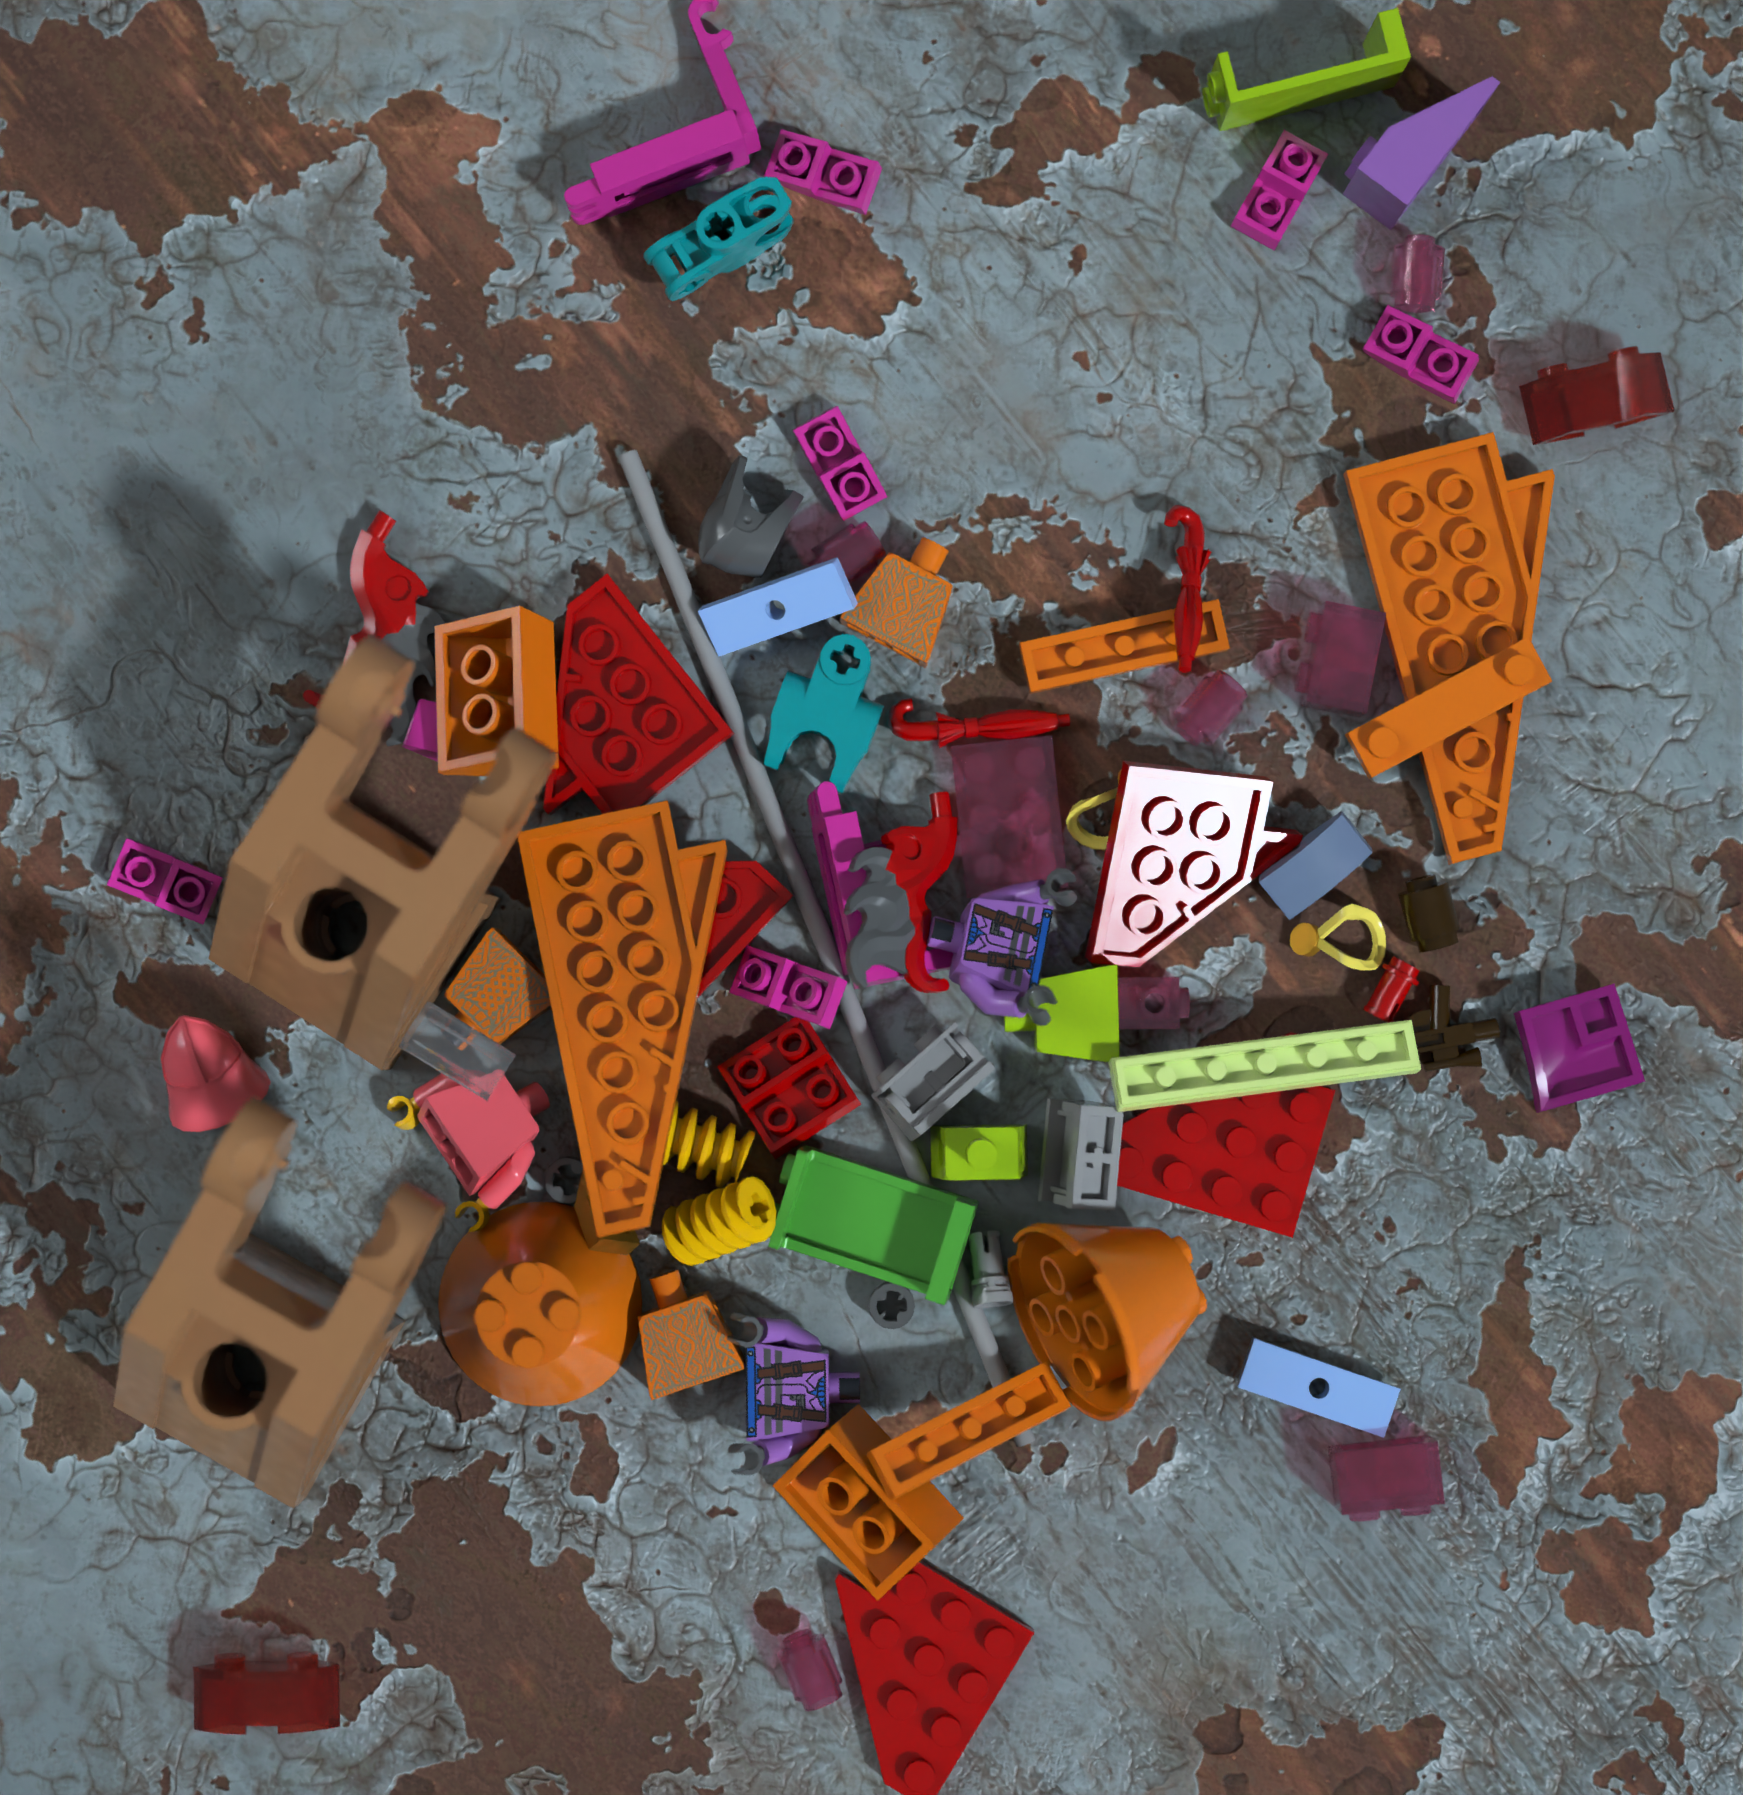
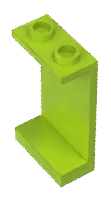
M1398 8L1377 14L1363 42L1365 59L1238 91L1228 51L1218 53L1212 71L1207 74L1208 87L1202 88L1203 103L1207 116L1209 118L1216 117L1219 131H1224L1395 87L1411 59Z

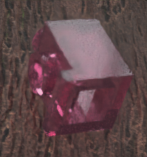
M1179 977L1118 978L1119 1029H1179L1180 1018H1189L1190 1014L1189 988L1179 987ZM1151 993H1156L1163 999V1007L1157 1013H1151L1145 1008V999Z

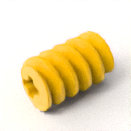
M676 1101L663 1165H666L676 1154L678 1155L677 1171L684 1173L693 1162H696L697 1179L704 1180L714 1169L716 1170L717 1187L722 1188L731 1177L735 1178L736 1183L753 1143L755 1132L749 1130L740 1141L735 1140L736 1125L730 1122L721 1133H717L716 1116L710 1115L699 1126L697 1125V1109L692 1107L683 1118H679L678 1101Z
M754 1176L746 1177L740 1183H730L725 1188L714 1189L710 1194H701L695 1199L682 1201L678 1207L670 1206L664 1213L662 1235L665 1246L678 1261L694 1266L702 1264L707 1260L719 1258L721 1255L733 1253L738 1249L750 1247L752 1244L764 1242L772 1235L776 1225L775 1202L769 1188L762 1180Z

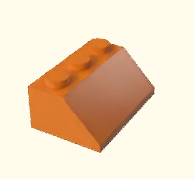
M519 605L434 626L438 773L443 775L488 776L496 762L495 753L499 743L515 727L520 728L556 751L557 759L553 769L559 768L554 622Z
M858 1403L829 1428L772 1486L878 1601L944 1539L964 1517L931 1481L892 1501L889 1500L866 1454L892 1439Z

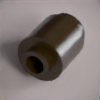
M1435 874L1406 881L1407 891L1399 893L1398 897L1410 941H1416L1418 951L1428 952L1458 943L1456 931L1460 929V924L1448 881L1437 882Z

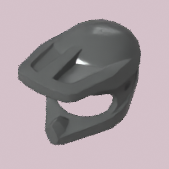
M738 455L714 502L709 506L701 522L698 535L699 556L703 564L711 565L725 573L762 578L804 496L794 490H783L778 495L780 505L778 508L767 514L757 512L751 505L752 492L743 490V475L748 457Z

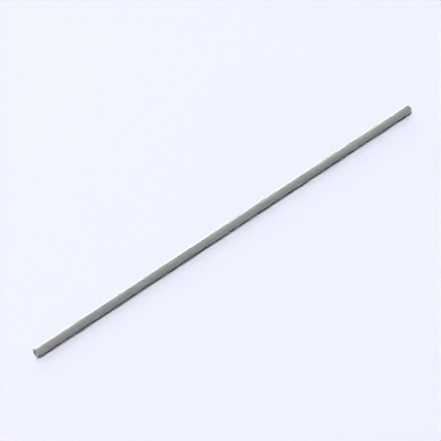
M637 450L625 452L618 456V459L722 717L735 733L731 736L732 742L825 973L848 981L839 1007L873 1092H875L882 1086L876 1077L886 1067L849 975L843 976L837 945L720 656L718 657L698 613L700 609L699 603ZM880 1107L908 1178L933 1186L916 1141H910ZM962 1258L953 1290L991 1385L994 1388L1010 1380L1011 1377L983 1308H973L972 1280ZM1032 1429L1013 1438L1016 1447L1025 1446L1036 1440Z

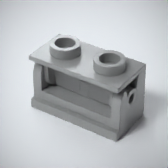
M956 1022L943 1032L935 1025L913 1044L919 1051L914 1058L906 1065L900 1058H897L876 1077L882 1086L871 1095L872 1098L910 1141L915 1140L927 1131L996 1069L961 1032L956 1035L952 1033L958 1027Z
M1047 1099L1038 1201H1053L1054 1204L1062 1205L1069 1209L1115 1210L1124 1112H1117L1114 1105L1094 1101Z

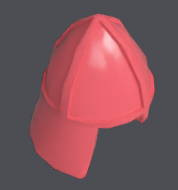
M183 1015L175 1021L166 1034L161 1053V1064L167 1087L169 1118L172 1126L188 1132H202L220 1128L231 1123L248 1100L254 1096L263 1100L267 1095L271 1083L267 1072L249 1057L240 1043L229 1032L206 1019Z

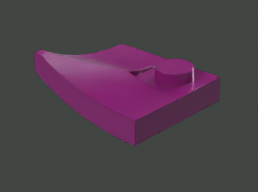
M1615 984L1513 1013L1527 1062L1536 1113L1646 1082Z

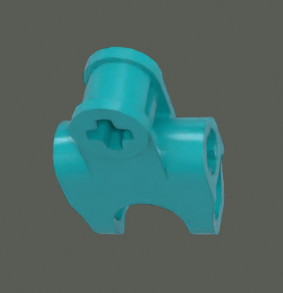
M777 177L757 178L707 206L700 212L696 221L655 242L644 252L643 258L647 265H653L666 287L665 294L670 301L681 299L703 286L717 274L729 273L740 268L784 239L794 223L793 217L789 213L792 202ZM761 190H768L775 194L761 195L750 201L751 197ZM763 208L775 210L773 214L766 218L754 216L755 212ZM780 223L779 228L775 232L765 234L767 231H769L770 229H772ZM723 236L725 240L721 241L719 237ZM675 255L685 272L683 275L679 273L673 263L672 256Z
M849 634L837 635L828 640L821 650L812 678L787 671L771 713V729L764 766L779 771L787 751L794 740L801 735L809 733L820 734L829 739L834 746L836 759L830 776V782L836 786L839 793L843 794L854 770L869 750L884 707L883 704L861 697L871 668L869 649L863 640ZM846 648L854 650V660L860 663L857 669L848 668L845 675L839 674L838 665L832 660L834 654L843 655Z

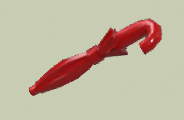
M1174 505L1167 512L1164 524L1168 527H1174L1178 525L1179 520L1185 530L1184 545L1176 549L1178 554L1176 560L1183 575L1181 577L1182 591L1179 594L1174 613V632L1177 659L1179 660L1178 670L1188 673L1191 671L1192 661H1194L1202 632L1203 609L1202 598L1199 592L1201 591L1202 583L1201 574L1211 560L1209 559L1211 551L1209 549L1204 550V526L1200 515L1190 507Z
M912 697L900 700L889 710L887 719L895 736L906 741L937 740L939 748L963 736L965 738H973L981 735L987 738L1012 740L1057 730L1058 727L1070 726L1069 714L1057 715L1054 712L1017 709L988 714L979 719L977 717L964 718V720L936 712V720L908 722L905 721L903 715L906 712L913 711Z

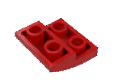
M796 1017L717 1066L775 1159L862 1105L810 1022Z

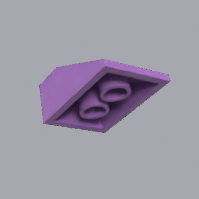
M1493 76L1388 127L1378 141L1369 136L1344 173L1350 179V182L1343 195L1389 230H1392L1482 111L1500 82Z

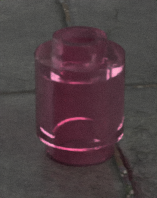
M1421 234L1408 235L1405 237L1404 243L1394 246L1390 296L1395 298V309L1408 313H1429L1435 310L1436 300L1441 298L1445 256V248L1435 244V237Z
M863 521L857 526L850 523L810 549L814 559L807 564L811 567L838 557L849 584H852L878 567L877 561L886 556V552L874 531L866 521Z
M1217 670L1212 677L1205 676L1173 712L1174 717L1178 721L1174 728L1187 742L1196 747L1201 742L1212 746L1243 711L1242 703L1246 700L1248 694L1235 679L1227 673Z
M803 1629L782 1640L784 1648L776 1655L795 1701L801 1702L805 1711L823 1708L835 1702L843 1695L839 1686L843 1680L824 1634L813 1635L811 1629Z

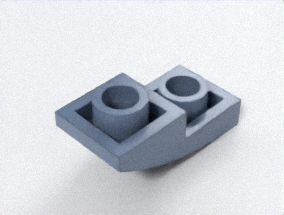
M1341 811L1304 836L1299 848L1259 875V883L1290 920L1325 895L1372 854V848L1343 811Z

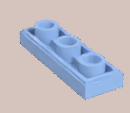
M838 557L705 604L698 610V613L719 657L854 609L858 602ZM773 600L781 602L785 610L777 608Z
M1254 1337L1251 1339L1236 1384L1238 1388L1383 1438L1385 1437L1400 1392V1388ZM1316 1378H1323L1325 1381L1323 1392L1318 1395L1310 1394L1309 1385L1311 1381Z

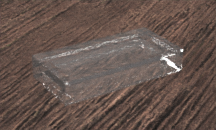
M430 1001L426 1003L399 1045L401 1049L488 1101L516 1057V1054Z

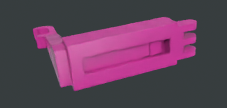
M693 0L688 9V17L724 112L590 163L594 178L571 186L564 193V199L569 212L576 224L585 225L608 215L613 217L750 163L749 154L762 150L756 125L724 51L734 41L732 32L722 29L717 34H709L705 31L700 20L704 13L709 11L715 12L719 4L718 0Z
M825 781L808 795L807 804L843 976H848L845 963L846 951L849 942L858 934L862 924V915L858 910H855L852 914L845 915L844 907L848 897L856 888L863 884L867 875L863 868L853 873L848 868L852 858L865 849L857 812L842 814L836 786L832 782ZM940 949L925 951V967L928 974L950 969L953 953ZM873 965L866 971L868 986L905 979L903 974L880 965ZM853 983L854 989H858L859 987Z

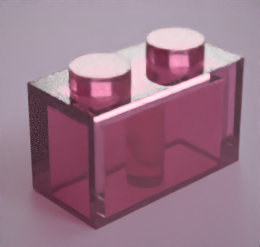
M1325 601L1319 607L1318 613L1310 612L1304 635V642L1312 643L1308 663L1300 662L1294 687L1295 692L1302 693L1300 706L1358 718L1367 713L1386 618L1385 612Z
M1430 1435L1328 1446L1334 1507L1341 1515L1349 1514L1350 1521L1376 1520L1380 1518V1511L1400 1509V1514L1404 1516L1424 1515L1432 1512L1431 1505L1445 1504L1438 1441Z

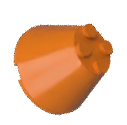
M558 1202L520 1203L489 1215V1222L485 1228L480 1231L467 1232L452 1252L441 1279L438 1301L439 1320L446 1345L452 1357L464 1373L478 1386L492 1395L516 1404L553 1406L574 1401L593 1392L608 1381L622 1366L630 1354L639 1332L638 1316L642 1313L641 1281L631 1254L623 1255L589 1250L575 1208L568 1204Z
M1035 1223L1025 1227L1013 1238V1242L1015 1244L1018 1243L1015 1255L1008 1258L1007 1265L1010 1289L1013 1294V1305L1025 1338L1039 1364L1047 1361L1049 1366L1053 1367L1057 1375L1067 1386L1062 1390L1074 1407L1096 1420H1115L1132 1409L1196 1317L1207 1309L1206 1297L1198 1287L1190 1266L1193 1260L1192 1251L1182 1237L1175 1236L1170 1238L1163 1231L1152 1227Z

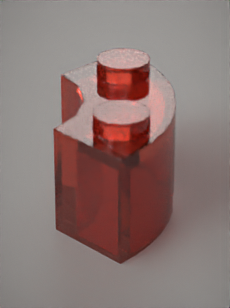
M1632 346L1609 353V361L1568 370L1567 363H1562L1538 370L1537 380L1519 386L1533 445L1580 438L1585 436L1584 431L1611 425L1618 429L1674 412L1661 352L1639 353L1638 346Z
M302 1651L287 1654V1660L249 1661L245 1660V1654L223 1653L215 1655L214 1663L193 1667L194 1730L246 1735V1726H278V1734L340 1727L339 1664L318 1660L317 1652Z

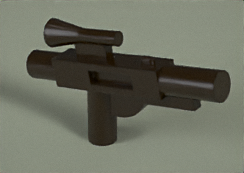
M1430 985L1429 1009L1417 1011L1406 1019L1412 1020L1418 1053L1427 1051L1432 1053L1433 1060L1423 1062L1425 1072L1455 1066L1482 1067V1058L1478 1047L1459 1054L1457 1046L1500 1037L1496 1018L1450 1026V986Z

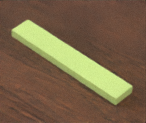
M1412 1020L1111 1058L1108 1062L1117 1112L1418 1073L1421 1070Z

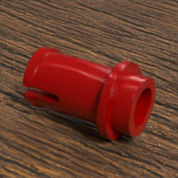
M1394 956L1389 964L1383 963L1381 968L1385 972L1367 1005L1363 1008L1364 1011L1386 1023L1394 1022L1393 1019L1411 986H1418L1419 984L1416 977L1420 970Z

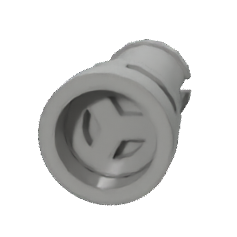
M987 1231L985 1238L988 1253L984 1251L982 1232L969 1234L968 1242L970 1244L974 1280L971 1281L973 1308L1000 1307L1014 1302L1009 1277L1004 1274L1000 1231Z

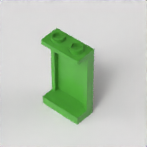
M808 1145L799 1148L796 1156L792 1154L787 1155L779 1183L787 1186L781 1204L775 1203L776 1225L768 1247L779 1250L781 1247L924 1293L926 1294V1300L942 1305L946 1304L951 1295L980 1201Z

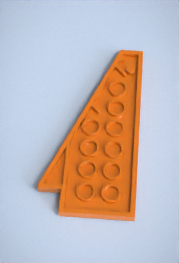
M1494 432L1345 471L1343 474L1405 702L1526 637H1529L1530 641H1532L1555 479L1553 469L1507 481ZM1523 698L1419 753L1449 865L1502 851Z
M668 800L520 831L517 836L598 1238L647 1228L651 1225L728 852L725 840L678 850Z

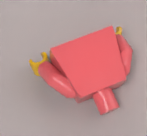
M446 1070L415 1089L412 1098L408 1099L404 1096L392 1097L388 1101L387 1110L396 1112L407 1105V1116L403 1120L396 1122L394 1126L403 1130H410L415 1128L420 1122L468 1195L471 1196L478 1192L479 1198L476 1201L463 1202L455 1210V1218H460L470 1207L477 1210L479 1214L478 1222L468 1231L475 1232L485 1228L488 1224L490 1217L489 1209H497L521 1185L535 1156L532 1143L540 1131L533 1117L548 1109L550 1102L545 1090L537 1082H533L515 1092L505 1075L500 1072L486 1076L480 1071Z

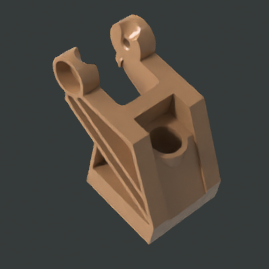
M370 635L356 646L335 674L318 706L315 717L318 725L230 859L208 959L243 982L260 990L383 1071L393 1068L500 902L501 898L487 890L525 824L531 810L537 803L535 799L554 767L557 752L520 728H513L499 743L495 753L496 762L483 782H477L468 791L460 809L462 816L437 855L434 856L349 800L394 715L399 718L403 712L399 707L405 699L406 694L403 692L414 668V661L376 636ZM360 901L367 914L368 931L363 944L351 956L345 955L341 959L335 954L337 947L331 940L329 931L331 918H329V914L333 908L338 909L345 903Z
M254 1096L241 1108L216 1146L202 1176L200 1186L204 1189L124 1329L113 1407L152 1429L155 1427L255 1483L254 1487L294 1509L308 1495L405 1323V1320L396 1316L395 1312L430 1247L429 1242L444 1215L446 1204L403 1181L387 1201L382 1213L381 1226L374 1237L366 1242L357 1254L351 1269L353 1274L347 1285L343 1286L250 1233L280 1169L288 1168L291 1162L286 1158L292 1149L290 1143L298 1124L292 1117ZM235 1343L249 1347L261 1358L267 1370L268 1386L265 1391L251 1390L250 1392L243 1387V1383L237 1377L234 1368L235 1354L232 1351Z

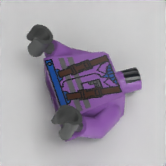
M1058 868L1048 875L1046 882L1038 879L982 893L978 898L970 900L963 910L959 922L934 916L930 923L927 946L953 953L949 979L959 984L961 991L983 1013L1018 1018L1024 1017L1028 1013L1035 1024L1045 1026L1050 1022L1051 1017L1047 1010L1037 1007L1043 1003H1050L1052 1005L1058 1003L1049 987L1039 985L1054 906L1047 905L1049 899L1053 898L1061 906L1073 905L1077 895L1071 890L1058 892V890L1064 883H1073L1077 881V878L1070 870Z
M733 1312L730 1315V1319L743 1322L744 1330L738 1337L727 1336V1340L745 1347L747 1441L755 1442L753 1444L733 1443L729 1446L728 1453L744 1452L746 1461L744 1465L739 1469H733V1474L754 1475L762 1466L791 1458L817 1441L821 1436L822 1429L829 1427L830 1403H860V1372H829V1350L821 1347L817 1336L789 1319L754 1318L739 1312Z

